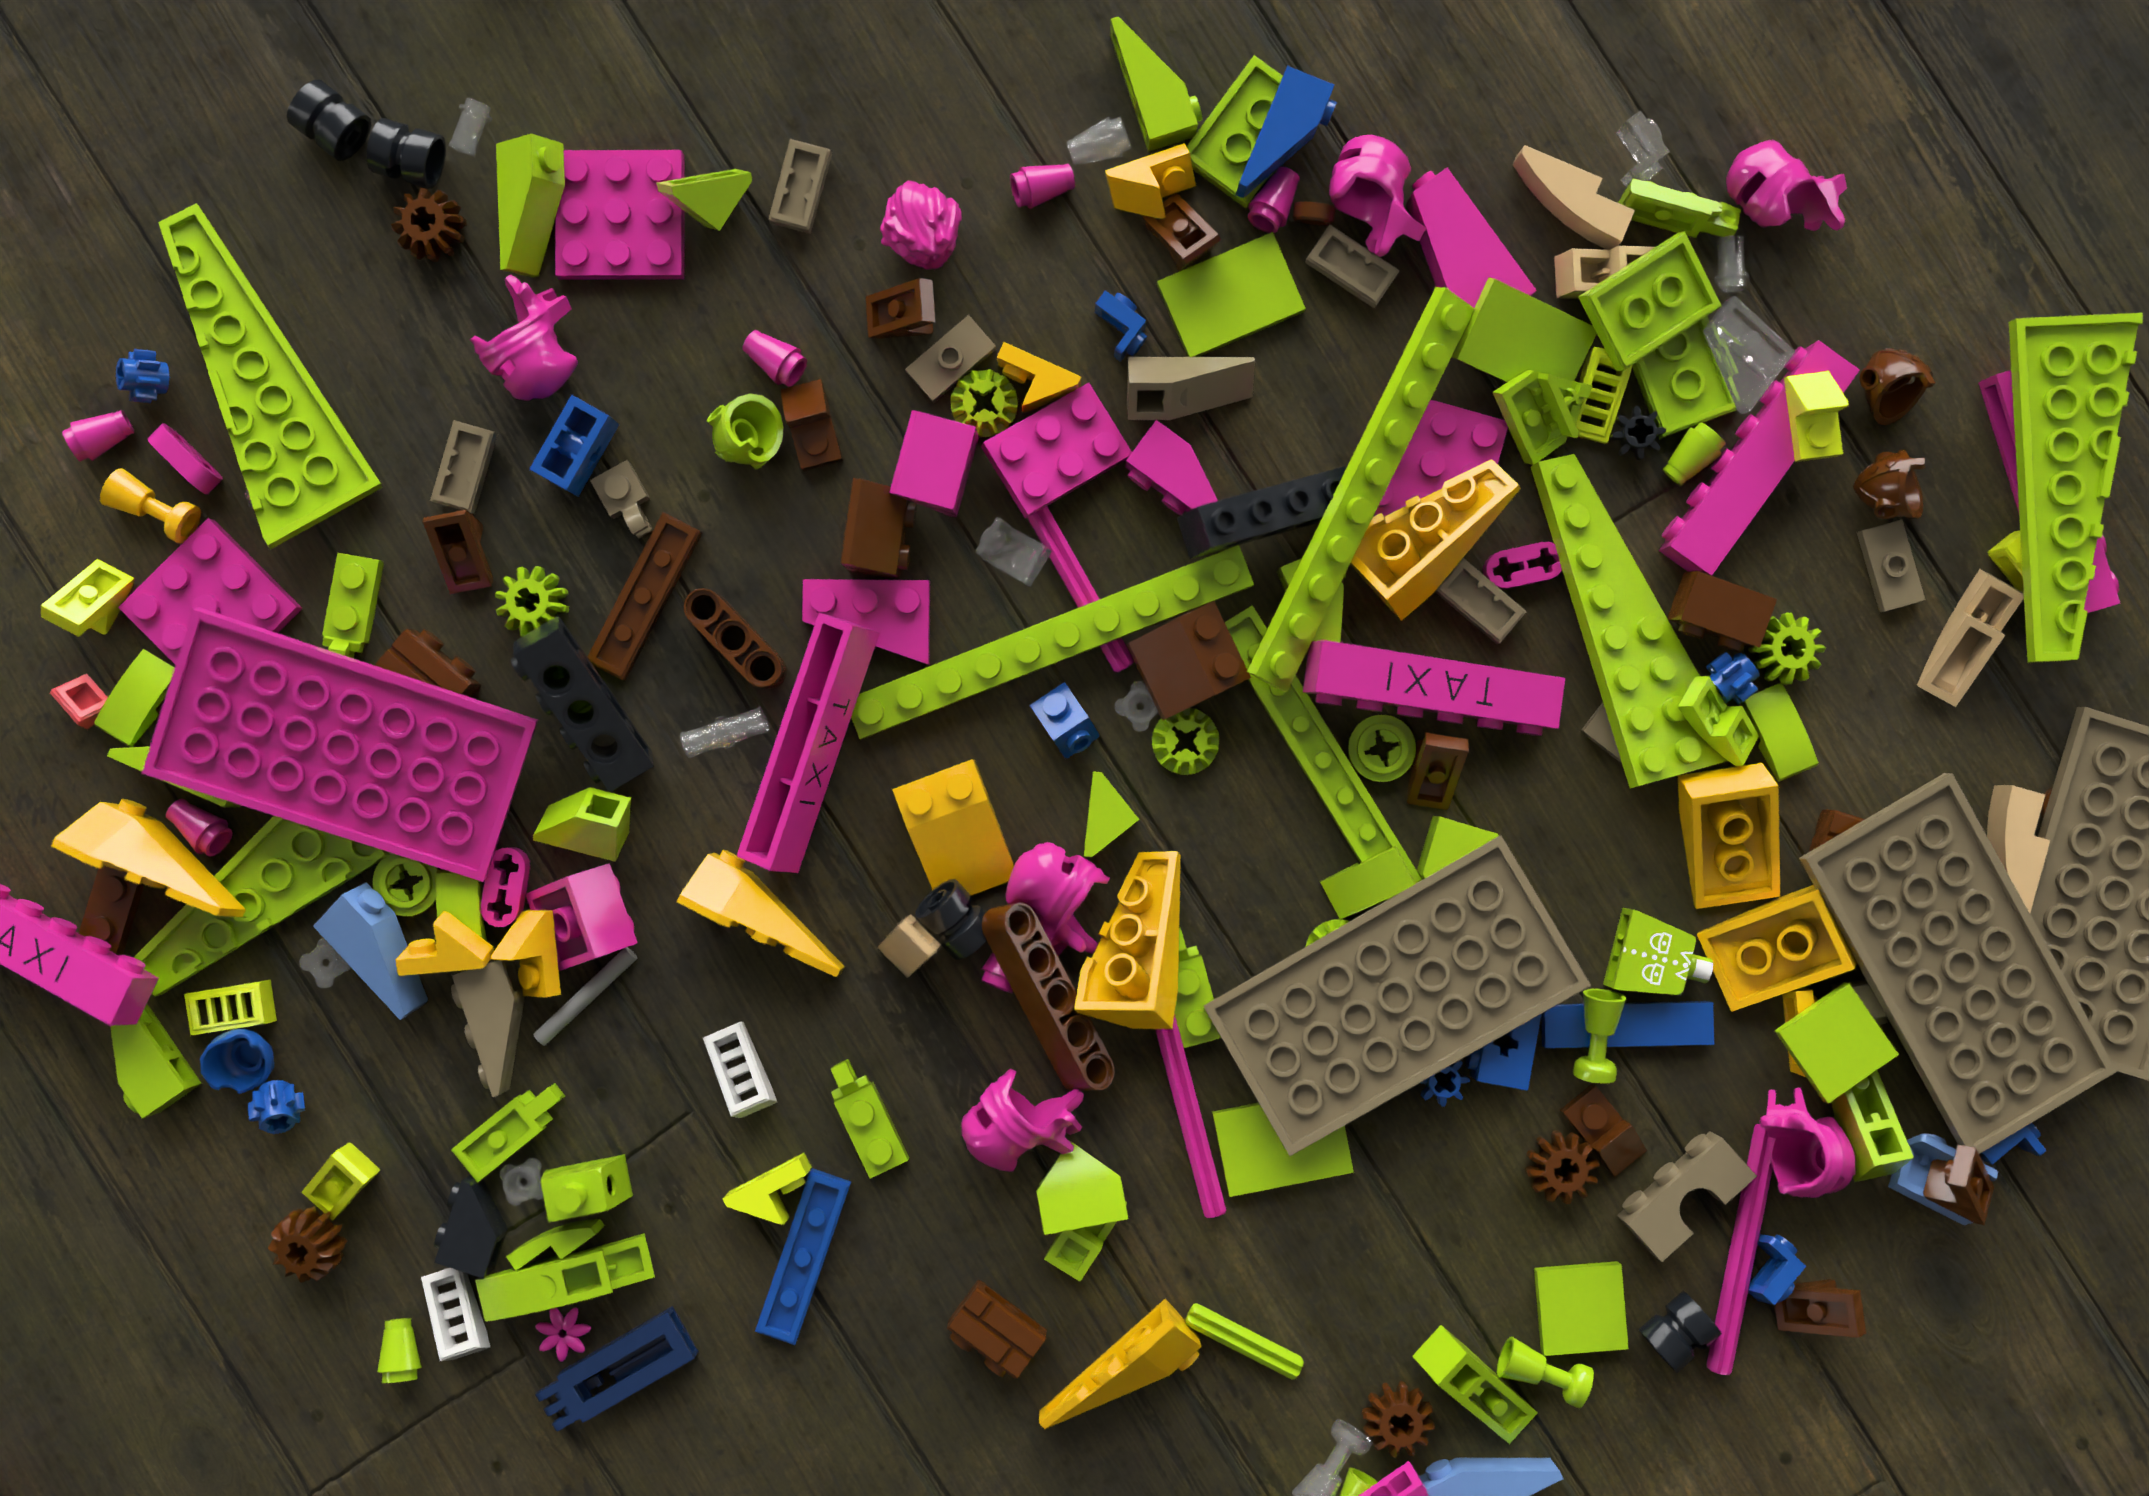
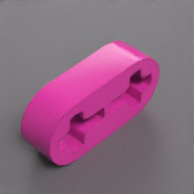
M162 423L147 438L149 443L190 484L202 493L209 494L223 480L217 470L179 433L168 425Z
M1540 542L1497 552L1491 555L1483 566V575L1501 590L1547 581L1562 572L1557 549L1552 542ZM1540 550H1544L1545 556H1553L1554 564L1548 566V573H1545L1544 568L1541 566L1528 567L1527 561L1540 557ZM1499 559H1503L1504 564L1508 566L1519 563L1520 571L1507 575L1508 582H1504L1502 576H1495L1493 573V568L1499 566Z
M516 847L501 848L495 851L484 881L481 914L483 919L494 927L512 925L520 913L524 911L525 894L527 893L530 874V860L523 850ZM510 854L512 855V862L519 864V869L517 872L510 873L508 884H505L506 870L499 868L500 861L508 860ZM503 890H507L505 904L512 906V912L504 914L502 919H500L499 911L493 910V903L501 901Z

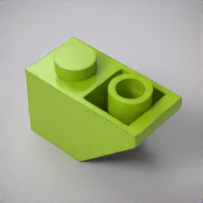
M591 787L548 805L533 834V841L616 862L629 834L631 798Z

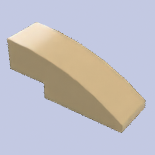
M1523 146L1514 160L1513 167L1542 205L1563 224L1588 241L1606 250L1618 246L1624 238L1635 210L1596 194L1603 178L1531 147Z
M1616 246L1610 250L1572 248L1555 256L1556 298L1579 299L1580 295L1655 247Z
M1979 569L1940 634L1917 686L1956 707L2005 637L2001 631L2024 599V594L2013 586Z
M1994 785L1988 813L1987 837L2026 908L2031 913L2050 840L2034 836L2045 794L2013 785Z
M911 914L878 946V949L908 978L941 944Z

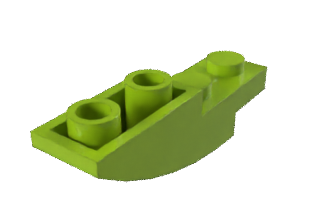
M644 1233L565 1256L563 1259H560L557 1255L525 1264L517 1271L511 1268L487 1275L484 1278H476L475 1282L484 1319L487 1322L544 1311L613 1293V1289L654 1278L655 1273Z

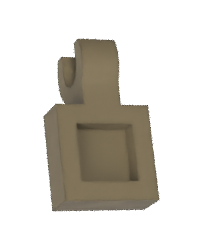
M628 460L590 480L611 518L615 519L623 515L633 535L636 534L638 539L653 531L640 507L641 504L650 500V497Z

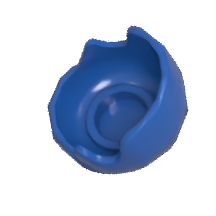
M237 1028L220 1034L207 1046L200 1057L201 1075L214 1090L232 1088L238 1094L245 1093L265 1083L274 1068L272 1046L257 1032L248 1029Z

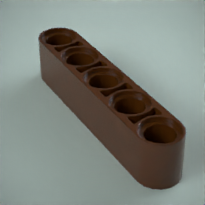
M1015 903L989 909L982 919L984 937L1061 1083L1070 1091L1074 1089L1094 1091L1108 1088L1114 1078L1112 1059L1090 1017L1077 1013L1074 1010L1077 992L1035 912L1025 903Z

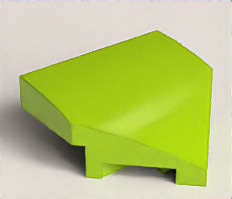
M1527 370L1492 392L1524 463L1534 465L1564 444L1567 436L1578 437L1577 419L1583 398L1589 399L1592 385Z
M1071 1142L1074 1146L1073 1151L1059 1155L1036 1190L1044 1235L1128 1219L1120 1175L1073 1142Z

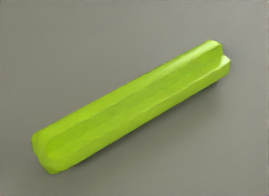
M1194 1303L1189 1309L1185 1319L1188 1327L1291 1380L1296 1379L1300 1374L1304 1363L1301 1356L1198 1303Z

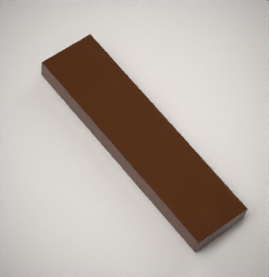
M662 512L587 656L592 665L626 681L703 532Z

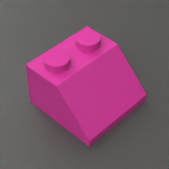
M610 863L567 876L525 894L530 910H553L559 971L637 944L634 934V923L627 914L620 894V883L613 874Z

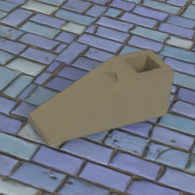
M1128 357V420H1173L1252 398L1255 357Z
M496 960L488 963L484 969L467 970L452 975L455 983L451 986L452 996L457 1007L463 1008L468 1023L465 1025V1035L470 1047L477 1050L481 1065L478 1066L479 1077L484 1088L490 1089L492 1097L510 1090L525 999L513 960Z

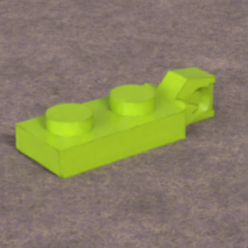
M1633 178L1618 202L1635 210L1631 219L1633 221L1676 233L1685 231L1687 236L1694 238L1700 232H1706L1731 239L1738 229L1741 209L1724 202L1719 203L1699 197L1694 193L1681 192L1659 186L1650 181H1641Z
M337 553L322 633L324 636L322 646L329 647V651L354 659L355 652L362 653L365 643L369 644L384 561Z
M1179 927L1178 993L1175 1017L1183 1047L1188 1048L1220 1039L1221 1036L1203 1007L1214 1000L1202 955H1199L1197 946L1186 948L1183 934Z
M849 1059L834 1065L831 1068V1072L839 1087L831 1092L835 1100L834 1104L869 1178L871 1179L908 1161V1154L874 1082L870 1083L867 1075L857 1078Z
M554 1083L537 1097H535L531 1090H528L523 1095H518L452 1148L451 1151L476 1182H480L547 1127L546 1125L553 1120L547 1111L565 1097L564 1093Z

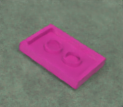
M1090 383L1081 386L988 439L981 446L1025 519L1124 462L1132 453Z

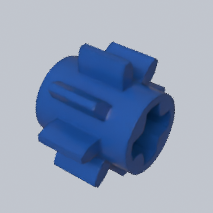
M134 349L133 352L128 353V359L120 358L117 362V388L130 391L129 401L151 403L152 400H157V393L165 394L168 390V365L166 362L156 361V351Z
M1724 652L1706 666L1711 673L1710 678L1725 703L1731 699L1736 704L1743 703L1758 691V688L1752 682L1760 676L1755 665L1742 653H1737L1731 658L1727 652Z
M1459 1060L1441 1070L1442 1073L1446 1074L1445 1077L1449 1081L1445 1087L1437 1084L1434 1075L1420 1082L1426 1086L1421 1092V1096L1427 1100L1433 1094L1437 1095V1102L1442 1107H1445L1447 1103L1446 1098L1455 1096L1457 1099L1462 1100V1094L1459 1092L1461 1083L1470 1082L1467 1076L1457 1072L1463 1062Z
M272 1080L264 1083L258 1091L252 1092L253 1101L248 1103L249 1121H259V1129L271 1134L284 1133L290 1130L295 1123L301 1121L300 1112L305 1111L304 1094L301 1092L295 1093L294 1084H289L283 1080Z

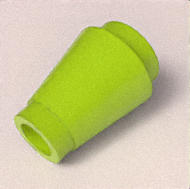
M1700 422L1694 429L1689 427L1662 471L1672 481L1682 486L1686 481L1722 455L1720 450L1726 443L1713 429Z
M411 1318L386 1320L377 1371L382 1373V1383H396L418 1379L417 1369L422 1368Z

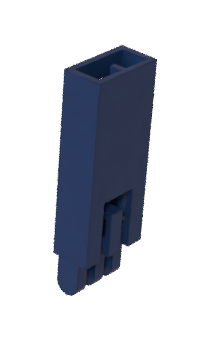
M671 1306L567 1366L556 1376L558 1380L535 1393V1396L539 1402L548 1399L553 1394L556 1396L557 1400L547 1405L543 1410L547 1417L561 1409L564 1410L565 1415L557 1418L552 1423L557 1432L578 1419H581L582 1423L693 1360L699 1351L674 1307ZM609 1367V1374L615 1377L617 1383L592 1396L590 1390L603 1385L605 1382L599 1371Z

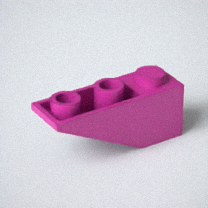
M1156 420L1126 460L1125 467L1131 471L1128 477L1146 491L1152 486L1163 494L1164 498L1161 501L1169 509L1181 516L1185 511L1189 512L1197 506L1218 501L1191 445Z

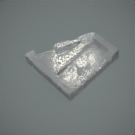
M1736 296L1724 302L1703 330L1735 406L1741 414H1745L1753 409L1796 352Z

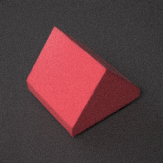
M88 674L82 675L50 691V694L75 723L87 730L94 725L100 710L108 698Z

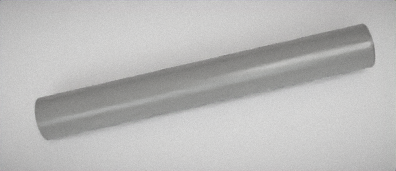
M628 947L621 950L533 1033L535 1039L543 1046L549 1043L638 959L635 953Z

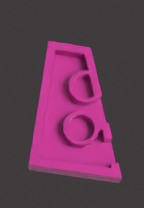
M803 579L802 621L804 623L814 626L818 613L852 622L880 633L875 647L929 665V580Z

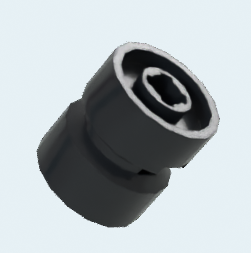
M313 80L304 85L292 99L287 112V121L291 126L307 138L315 139L316 144L337 161H344L352 157L365 143L372 126L371 118L355 105L345 103L343 97L322 80Z
M381 118L376 122L367 147V164L371 172L393 179L399 178L402 175L405 182L427 189L433 188L440 179L446 158V143L442 135L420 128L414 129L410 133L407 124L387 118Z
M951 879L937 886L922 900L915 911V917L932 935L939 934L938 942L953 959L961 960L977 951L987 941L982 931V919L986 912L978 904L970 905L973 897L956 879Z
M1684 1291L1666 1305L1667 1314L1665 1316L1655 1314L1638 1329L1655 1351L1676 1373L1695 1358L1693 1350L1695 1347L1706 1349L1722 1335L1708 1315Z

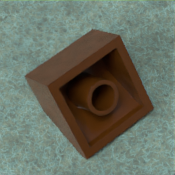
M853 478L841 564L851 573L899 579L900 570H908L911 545L904 543L906 529H913L915 525L917 503H910L911 501L889 493L891 486Z
M1214 601L1186 613L1126 644L1162 720L1172 717L1251 678Z

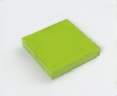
M1842 983L1775 1030V1033L1822 1101L1828 1104L1899 1055L1850 983Z
M1618 1261L1534 1268L1541 1353L1544 1356L1629 1349L1622 1264Z

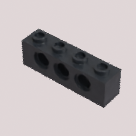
M1345 466L1200 505L1183 514L1177 520L1189 558L1200 557L1320 523L1346 470Z
M559 615L514 641V658L511 659L513 668L524 682L530 679L536 687L538 693L535 696L539 705L548 716L555 714L562 724L560 733L572 750L579 748L586 758L583 762L584 767L595 783L602 781L608 791L611 792L654 767L652 750ZM558 665L564 667L568 674L561 679H552L545 674V671L551 666ZM584 700L590 703L592 708L585 713H576L569 706L575 701ZM606 734L612 736L615 742L610 746L602 747L596 745L593 740L599 735Z

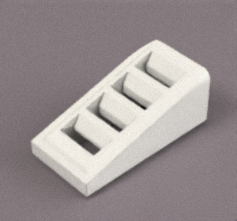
M740 1021L703 1038L731 1117L743 1118L777 1103L770 1081L744 1022ZM737 1039L739 1040L741 1046L721 1054L720 1046ZM743 1055L745 1056L746 1062L730 1069L727 1068V1062ZM748 1072L751 1073V1079L738 1085L734 1084V1078ZM755 1088L757 1089L758 1095L745 1101L741 1100V1094Z
M447 1268L421 1277L440 1361L458 1359L490 1348L487 1330L467 1273ZM455 1281L457 1289L442 1294L439 1293L437 1287ZM459 1298L460 1306L445 1311L443 1303ZM463 1315L465 1323L453 1327L450 1326V1319ZM467 1332L468 1340L456 1344L454 1336Z

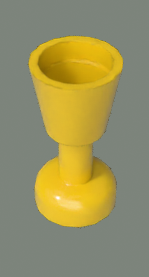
M123 468L116 469L110 474L100 493V502L104 506L140 517L149 514L165 522L164 532L167 538L179 544L183 543L196 530L201 518L200 507L185 501L178 503L172 508L155 499V493L152 489Z

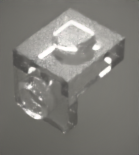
M1640 110L1627 119L1616 132L1638 163L1621 179L1625 187L1629 185L1632 178L1641 181H1648L1663 169L1659 163L1670 152L1661 140L1662 133L1658 125L1652 119H1646Z
M998 517L984 531L980 544L976 549V554L991 566L1028 587H1031L1052 552L1045 545L1017 531Z

